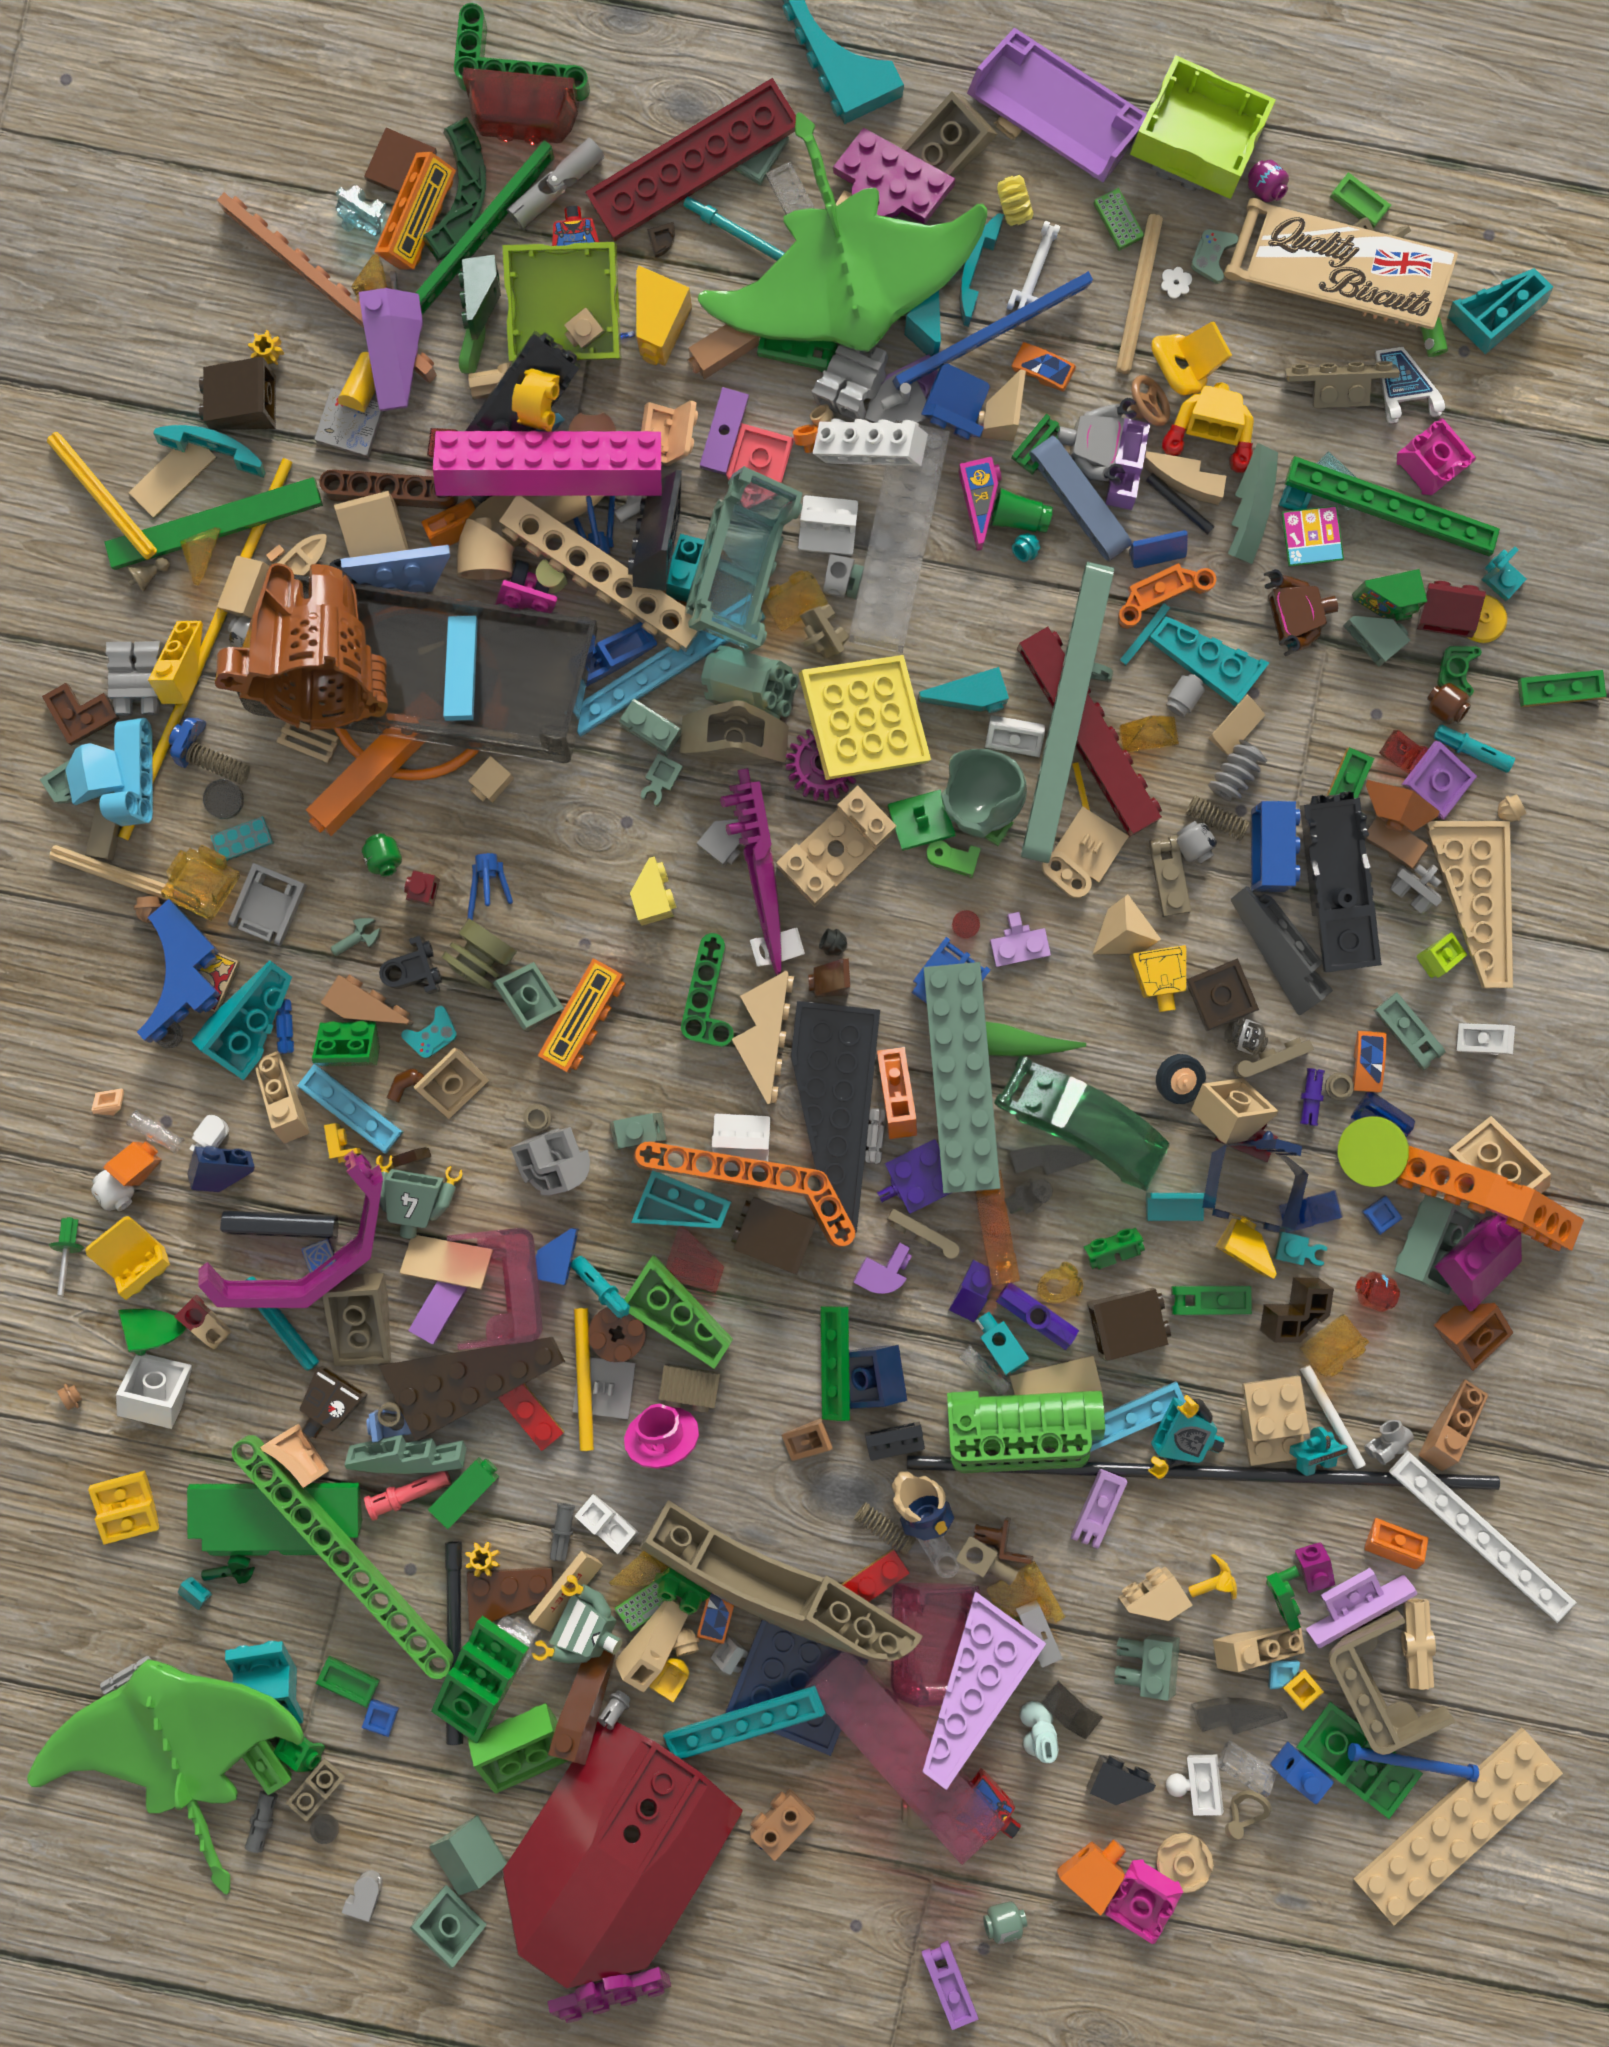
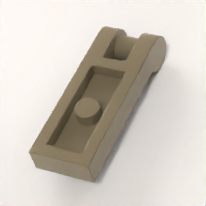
M1177 835L1170 836L1168 840L1159 841V839L1149 840L1162 917L1191 912L1180 848L1177 844ZM1170 851L1171 859L1162 860L1161 852Z
M1299 1037L1284 1043L1286 1049L1275 1052V1049L1272 1048L1259 1053V1060L1254 1062L1247 1060L1237 1062L1233 1066V1073L1238 1078L1249 1077L1313 1051L1314 1048L1310 1040L1301 1042Z
M892 1208L887 1217L892 1220L891 1227L904 1234L907 1229L917 1234L914 1240L927 1247H930L931 1243L939 1246L942 1254L947 1258L953 1259L958 1256L960 1250L955 1242Z

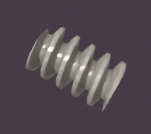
M1239 740L1241 745L1234 746L1233 752L1235 754L1228 755V763L1221 765L1222 772H1217L1214 775L1216 781H1211L1208 784L1209 788L1216 795L1226 801L1231 802L1232 797L1241 799L1242 795L1238 792V788L1247 790L1249 787L1244 780L1254 781L1255 779L1250 771L1260 772L1261 770L1256 762H1267V759L1258 748L1244 740Z

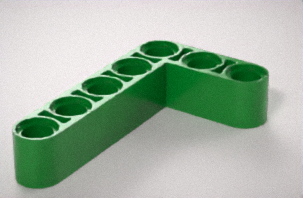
M467 3L460 9L454 72L462 90L472 93L575 102L583 101L589 96L588 76L586 71L580 66L485 58L487 23L482 8L478 4ZM471 19H479L478 22L474 24L468 23ZM469 45L476 46L473 50H465ZM467 71L474 72L469 77L462 76ZM493 74L501 75L497 79H490V76ZM521 76L528 77L524 82L516 81ZM547 79H555L552 84L543 83ZM574 81L583 82L580 86H571Z

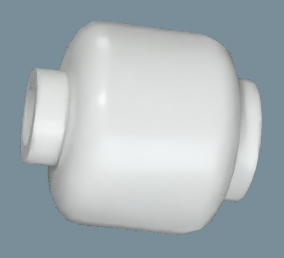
M106 1170L99 1173L93 1179L92 1195L104 1210L111 1211L117 1209V1211H122L132 1203L131 1198L135 1192L134 1186L122 1185Z

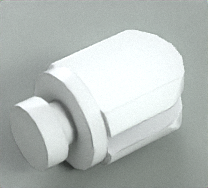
M215 1115L206 1116L193 1133L192 1139L197 1142L196 1145L192 1144L189 1149L194 1151L195 1146H213L218 1148L229 1132L228 1124Z

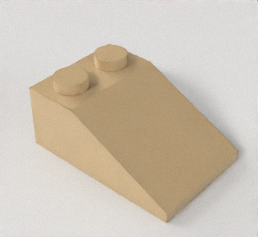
M1492 1116L1448 1150L1454 1160L1499 1174L1515 1184L1525 1185L1540 1193H1543L1550 1187L1551 1173Z

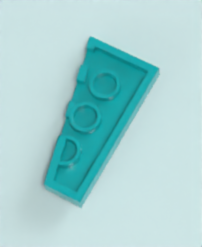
M1167 616L1148 639L1149 642L1191 674L1200 678L1204 684L1235 707L1269 665V662L1263 659L1257 660L1250 657L1243 650L1230 648L1222 644L1223 641L1201 635L1198 630Z

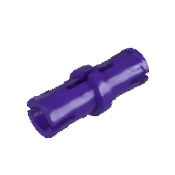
M1307 1068L1305 1092L1301 1093V1099L1304 1100L1300 1124L1318 1126L1320 1101H1323L1324 1098L1321 1092L1325 1070Z

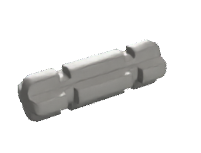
M870 1109L869 1120H871V1124H868L866 1142L869 1150L865 1152V1162L878 1164L882 1160L880 1148H883L885 1126H882V1121L885 1122L886 1113L883 1109Z
M146 1656L136 1662V1664L134 1663L118 1672L113 1678L110 1677L100 1684L103 1694L106 1695L127 1683L134 1671L147 1659H152Z

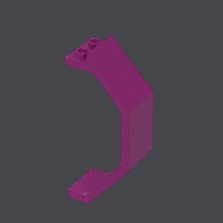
M353 1150L344 1156V1159L347 1161L345 1162V1166L348 1168L347 1173L365 1193L359 1231L355 1238L335 1252L331 1258L313 1272H309L298 1280L228 1281L223 1279L206 1262L198 1269V1287L216 1307L308 1308L371 1259L383 1184L380 1165L378 1164L371 1170L372 1166L363 1154L357 1156ZM334 1259L336 1260V1261H335L333 1264H331L328 1268H326L325 1270L321 1271L323 1268H325V1267H326L330 1262H332Z

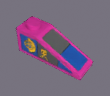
M992 457L961 463L958 470L977 551L983 548L998 481L1002 480L999 465H994Z

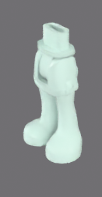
M1027 1702L1022 1706L1019 1714L1022 1723L1027 1727H1032V1731L1028 1732L1023 1738L1024 1749L1029 1755L1036 1756L1041 1762L1052 1763L1056 1760L1059 1752L1057 1733L1052 1725L1054 1720L1052 1713L1040 1702Z

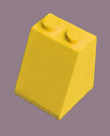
M638 266L636 270V337L642 359L652 365L659 363L665 366L692 309L690 288L642 266Z

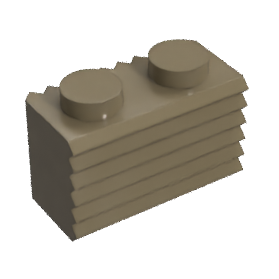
M665 1364L659 1400H665L664 1405L669 1407L681 1408V1403L692 1405V1410L709 1412V1408H715L721 1373Z

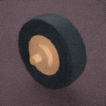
M1187 1054L1170 1056L1161 1063L1157 1070L1155 1080L1157 1090L1163 1098L1174 1104L1192 1102L1197 1098L1202 1084L1206 1082L1205 1069L1197 1059Z

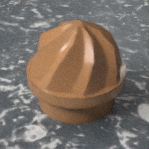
M146 896L136 898L137 905H134V910L137 917L143 922L152 923L148 917L162 905L160 904L159 897Z

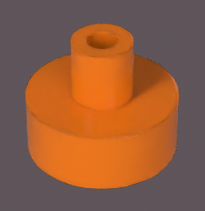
M804 425L793 430L795 444L804 446L805 453L813 452L818 425Z

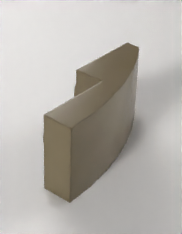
M324 1758L285 1804L307 1822L343 1781L345 1776Z

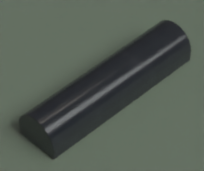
M223 1211L220 1223V1230L231 1235L338 1238L339 1228L337 1215Z

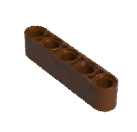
M332 469L323 472L319 479L320 487L330 500L336 502H347L382 493L384 488L391 484L396 486L391 496L397 506L448 509L455 506L458 502V496H448L446 498L436 496L433 476ZM340 481L338 489L328 490L331 482ZM368 483L365 491L356 492L358 484ZM418 486L423 487V491L420 495H410L411 490L413 488Z

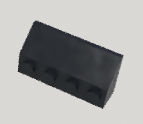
M675 470L662 478V496H646V498H641L640 515H643V517L637 518L636 535H639V537H634L632 543V554L635 555V558H629L628 575H633V587L663 591L667 589L681 512L682 470Z

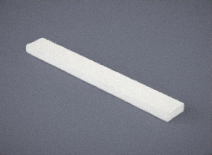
M1408 1450L1389 1470L1398 1481L1554 1621L1558 1623L1577 1603Z

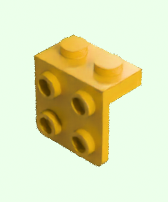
M129 1216L119 1220L87 1246L85 1250L86 1255L114 1278L118 1294L125 1300L139 1293L154 1277L163 1274L170 1265L165 1247Z

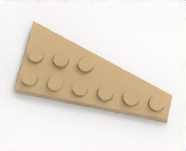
M1510 821L1428 822L1425 824V828L1481 987L1513 988Z

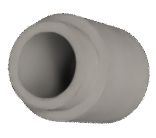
M1189 674V676L1182 675L1167 697L1166 707L1180 717H1185L1187 713H1191L1205 692L1202 686L1203 681L1193 674Z

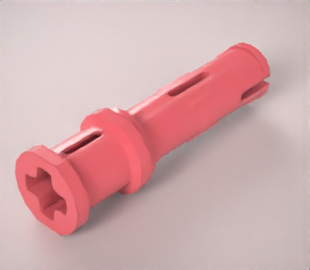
M447 1471L436 1472L402 1487H388L386 1492L374 1497H364L366 1509L370 1518L374 1521L378 1519L379 1515L391 1510L399 1511L402 1508V1504L450 1486L452 1483Z

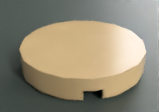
M1188 1833L1174 1834L1164 1840L1158 1848L1155 1860L1157 1871L1175 1882L1179 1881L1183 1893L1196 1892L1204 1887L1209 1880L1208 1878L1214 1866L1212 1854L1205 1842L1197 1836Z

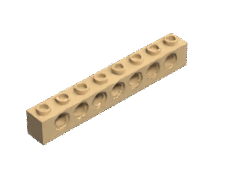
M516 496L500 519L499 523L503 528L502 533L514 542L517 539L527 544L525 549L538 558L542 554L550 560L548 564L560 573H563L565 570L573 575L572 581L584 589L589 586L595 590V596L608 605L610 602L620 607L618 612L629 620L635 617L643 623L641 627L653 636L658 633L666 638L665 644L678 652L681 648L686 652L700 631L689 628L688 621L692 618V615L686 613L685 606L661 590L633 587V575H628L627 567L524 497ZM530 522L536 523L539 526L538 531L532 535L526 534L523 531L524 526ZM550 539H560L562 546L555 551L548 549L547 543ZM575 554H581L586 560L583 565L574 566L570 563L571 557ZM597 570L607 571L609 577L606 581L597 582L593 578ZM622 585H627L632 589V594L627 598H621L616 593L617 589ZM651 601L655 605V610L652 613L645 614L639 608L641 603ZM672 616L678 620L679 624L675 629L670 630L664 627L663 620L666 617Z

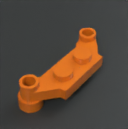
M1178 563L1129 586V598L1118 613L1119 625L1124 629L1132 628L1140 621L1142 612L1189 590L1195 591L1198 594L1209 592L1216 584L1215 573L1208 568H1202L1197 572L1184 569ZM1199 580L1204 581L1206 586L1201 585ZM1124 616H1130L1132 621H1127Z

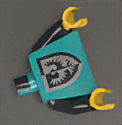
M1185 1395L1184 1399L1186 1402L1184 1403L1173 1397L1151 1441V1445L1160 1457H1152L1151 1462L1155 1465L1148 1469L1150 1474L1161 1479L1167 1474L1168 1469L1172 1467L1186 1465L1190 1462H1202L1208 1450L1215 1453L1222 1451L1225 1443L1224 1438L1216 1435L1217 1427L1212 1421L1213 1415L1203 1400L1191 1399L1188 1395Z

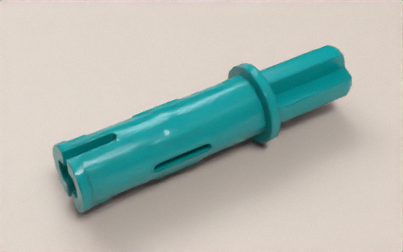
M1439 725L1435 730L1434 739L1454 748L1456 753H1465L1505 773H1508L1513 767L1514 757L1469 737V734L1466 732L1462 734L1444 725Z
M578 1256L572 1261L571 1268L599 1297L598 1300L602 1305H606L618 1318L627 1316L630 1313V1305L618 1294V1288L613 1285L611 1286L585 1257Z

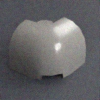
M571 1127L550 1130L510 1147L524 1182H530L536 1189L541 1191V1195H553L569 1191L579 1186L589 1173L590 1158L588 1149L579 1151Z

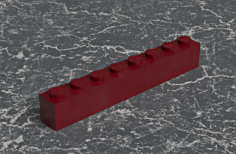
M1046 627L1020 642L1017 650L1053 709L1065 654L1061 649L1063 643L1057 632H1051L1050 628ZM1088 687L1075 747L1130 838L1162 818L1160 815L1162 809L1158 801L1154 797L1150 798L1145 790L1148 788L1145 779L1140 773H1135L1131 766L1134 763L1127 750L1122 751L1117 743L1119 741L1117 732L1112 726H1107L1103 719L1105 713L1098 702L1094 703L1089 696L1091 690Z

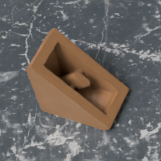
M822 1418L781 1435L792 1461L833 1449Z

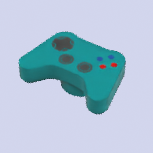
M438 1006L435 1009L434 1021L429 1026L419 1032L404 1030L401 1037L421 1057L429 1058L453 1042L457 1037V1031L447 1009L443 1006Z

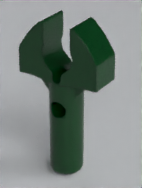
M232 1555L227 1566L204 1569L201 1572V1577L204 1581L233 1577L238 1584H243L250 1580L255 1567L248 1568L250 1558L242 1555Z

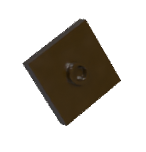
M1238 958L1186 979V984L1206 1031L1259 1010Z

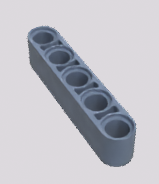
M1050 436L1029 452L1033 463L1037 461L1039 464L1038 470L1105 560L1111 561L1132 545L1127 532L1055 436Z

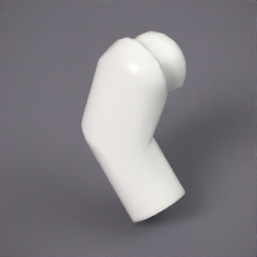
M627 496L626 504L614 511L620 523L640 512L641 498H645V496Z

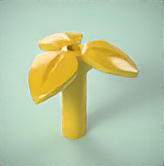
M1210 1555L1218 1563L1221 1570L1220 1574L1190 1586L1189 1592L1194 1598L1216 1589L1221 1592H1231V1600L1236 1599L1237 1584L1231 1575L1229 1566L1217 1555Z

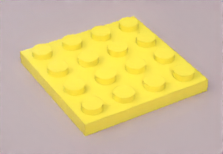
M904 655L804 669L799 672L826 780L925 764L931 760Z

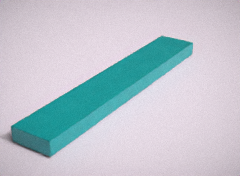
M812 1686L667 1731L663 1737L668 1750L680 1759H685L822 1717L826 1712L816 1686Z

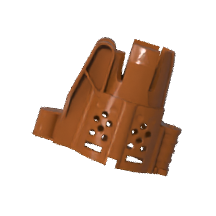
M281 563L269 566L243 646L227 647L220 650L217 654L215 686L220 689L240 692L239 698L261 701L276 717L295 725L296 728H299L300 721L310 722V731L314 729L337 728L370 716L381 717L385 714L388 707L387 692L385 690L387 687V661L382 656L371 654V647L366 645L365 627L358 620L356 593L354 585L351 584L349 578L346 575L343 576L342 570L335 567L311 564L309 598L304 599L303 584L300 580L294 579V573L290 567ZM281 705H283V706H285V707L291 709V711L285 709V708L282 707ZM344 711V713L340 715L322 717V714H334Z

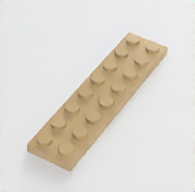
M1522 1727L1478 1766L1479 1778L1476 1782H1469L1466 1778L1462 1780L1354 1878L1356 1883L1394 1926L1563 1774Z

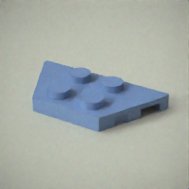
M449 545L344 558L341 559L342 571L377 599L411 594L418 595L433 591L450 558Z

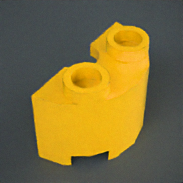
M535 369L526 370L524 372L526 377L521 385H515L512 396V411L518 414L517 423L544 431H552L555 423V413L551 410V403L559 395L560 376Z

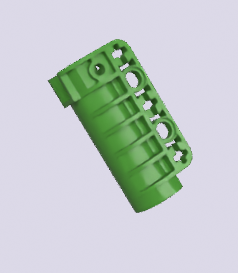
M978 1391L947 1393L951 1463L953 1468L960 1473L1079 1468L1086 1465L1089 1461L1092 1441L1104 1439L1105 1417L1101 1391L979 1397ZM1049 1447L1054 1449L1055 1452L1047 1453L1043 1449ZM1063 1447H1066L1065 1453L1062 1452ZM1034 1448H1037L1036 1454H1033ZM993 1450L998 1452V1454L989 1456L986 1452ZM1005 1450H1009L1008 1455H1004ZM1018 1450H1023V1454H1019ZM976 1451H980L979 1457H976ZM965 1452L967 1456L961 1457V1453ZM1044 1460H1054V1461H1053V1462H1045ZM987 1463H997V1464H996V1465H989V1464H987Z

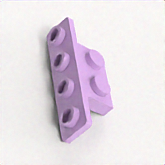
M1368 1568L1321 1594L1330 1615L1307 1627L1306 1630L1316 1646L1322 1648L1390 1609L1416 1596L1417 1591L1405 1575L1381 1587L1375 1573L1371 1568Z

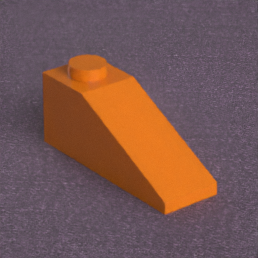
M905 1047L877 1051L889 1139L917 1136L916 1114Z

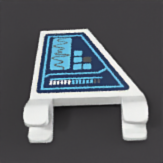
M1404 347L1375 352L1376 362L1390 361L1397 365L1400 371L1399 378H1380L1387 423H1397L1398 418L1401 417L1402 412L1398 402L1428 398L1430 416H1441L1442 411L1445 409V403L1441 394Z

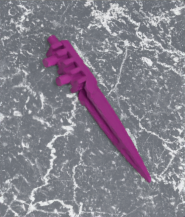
M749 768L737 770L740 784L729 786L733 794L722 796L720 802L723 808L736 805V810L733 812L734 816H738L739 822L727 824L726 832L728 835L741 833L742 838H739V843L746 845L743 852L748 865L755 904L768 953L777 976L782 971L781 928L776 876L771 850L772 843L760 781L751 782Z

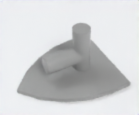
M909 368L896 373L880 386L875 398L869 402L865 415L866 420L878 423L879 420H888L893 423H902L904 420H910L919 423L928 419V417L921 415L927 400L918 382L915 381L910 385L903 383L900 386V390H896L892 382L895 376Z

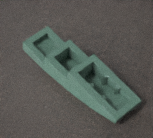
M1259 443L1256 445L1235 494L1242 501L1231 524L1237 527L1238 531L1228 552L1229 555L1250 564L1253 563L1270 513L1278 462V452Z
M399 1435L384 1438L378 1442L369 1441L350 1445L344 1465L346 1469L373 1473L414 1474L440 1472L463 1468L467 1448L463 1440L436 1446L433 1438L406 1443L403 1436Z

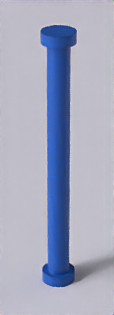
M1351 1743L1348 1748V1758L1350 1761L1357 1762L1359 1759L1463 1777L1469 1780V1782H1476L1479 1778V1768L1474 1764L1463 1766L1395 1753L1382 1755L1376 1753L1373 1749L1361 1748L1356 1743Z

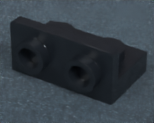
M920 1421L865 1432L869 1458L872 1461L925 1449Z

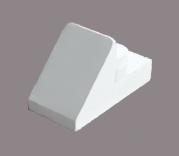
M1459 1023L1457 1051L1489 1055L1513 1054L1515 1026Z

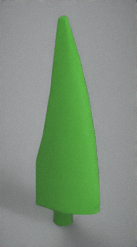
M986 1022L989 1056L1044 1055L1086 1047L1087 1044L1044 1037L1005 1024Z

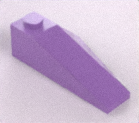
M389 288L359 292L362 320L379 410L387 411L407 408L414 376L415 358L418 354L419 336L423 327L419 294Z

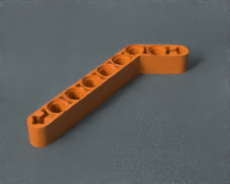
M656 1142L641 1143L633 1154L635 1164L645 1170L804 1196L830 1245L843 1247L849 1245L855 1238L854 1227L827 1175L822 1171ZM646 1148L650 1149L651 1155L656 1156L661 1154V1150L665 1151L661 1159L662 1166L658 1165L660 1159L651 1158L648 1163L644 1162V1157L640 1156V1153H643ZM677 1153L682 1157L683 1163L681 1167L674 1168L669 1165V1154ZM698 1158H706L710 1162V1170L708 1172H700L697 1169L696 1161ZM732 1162L737 1166L738 1174L736 1177H729L725 1174L724 1166L726 1163ZM760 1167L765 1171L766 1177L763 1182L753 1179V1168ZM782 1172H789L792 1175L793 1184L790 1187H786L780 1182ZM811 1176L817 1177L821 1182V1187L818 1191H812L808 1187V1179ZM824 1201L830 1202L834 1207V1212L830 1217L823 1215L821 1212V1205ZM838 1217L841 1221L836 1222L839 1230L845 1229L846 1234L843 1236V1239L835 1238L834 1234L838 1232L835 1224L829 1226L827 1222L833 1221Z

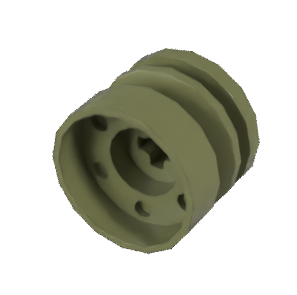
M468 918L458 932L467 942L466 945L463 947L451 942L449 946L459 952L458 956L455 958L445 951L442 958L447 961L454 972L473 985L491 990L494 984L485 979V975L488 972L499 979L500 974L492 965L494 962H497L503 966H508L517 951Z

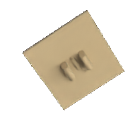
M1082 806L1054 851L1066 854L1092 879L1099 883L1129 835Z

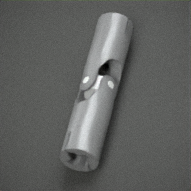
M588 137L564 158L554 171L549 172L506 209L509 216L521 229H524L561 196L567 187L579 181L604 159L602 150ZM545 184L549 185L551 194L541 192Z

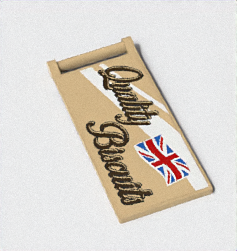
M1257 198L1249 199L1246 207L1248 212L1230 265L1226 266L1224 276L1227 279L1233 281L1242 280L1427 329H1434L1456 263L1457 252L1269 205ZM1258 214H1266L1248 271L1243 270L1240 267Z

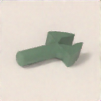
M371 918L353 920L356 925L355 932L331 946V951L335 956H338L359 942H366L368 947L371 948L378 940L382 930L378 928L369 935L362 934L365 931V927L371 925L376 920Z

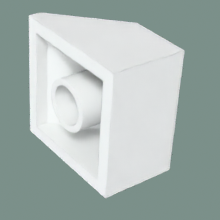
M149 1354L143 1356L136 1355L116 1394L117 1416L172 1429L183 1405L192 1365Z

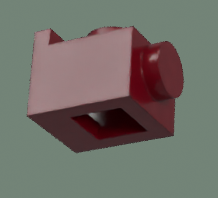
M413 870L412 876L407 877L404 887V893H407L406 900L434 906L440 879L435 875Z

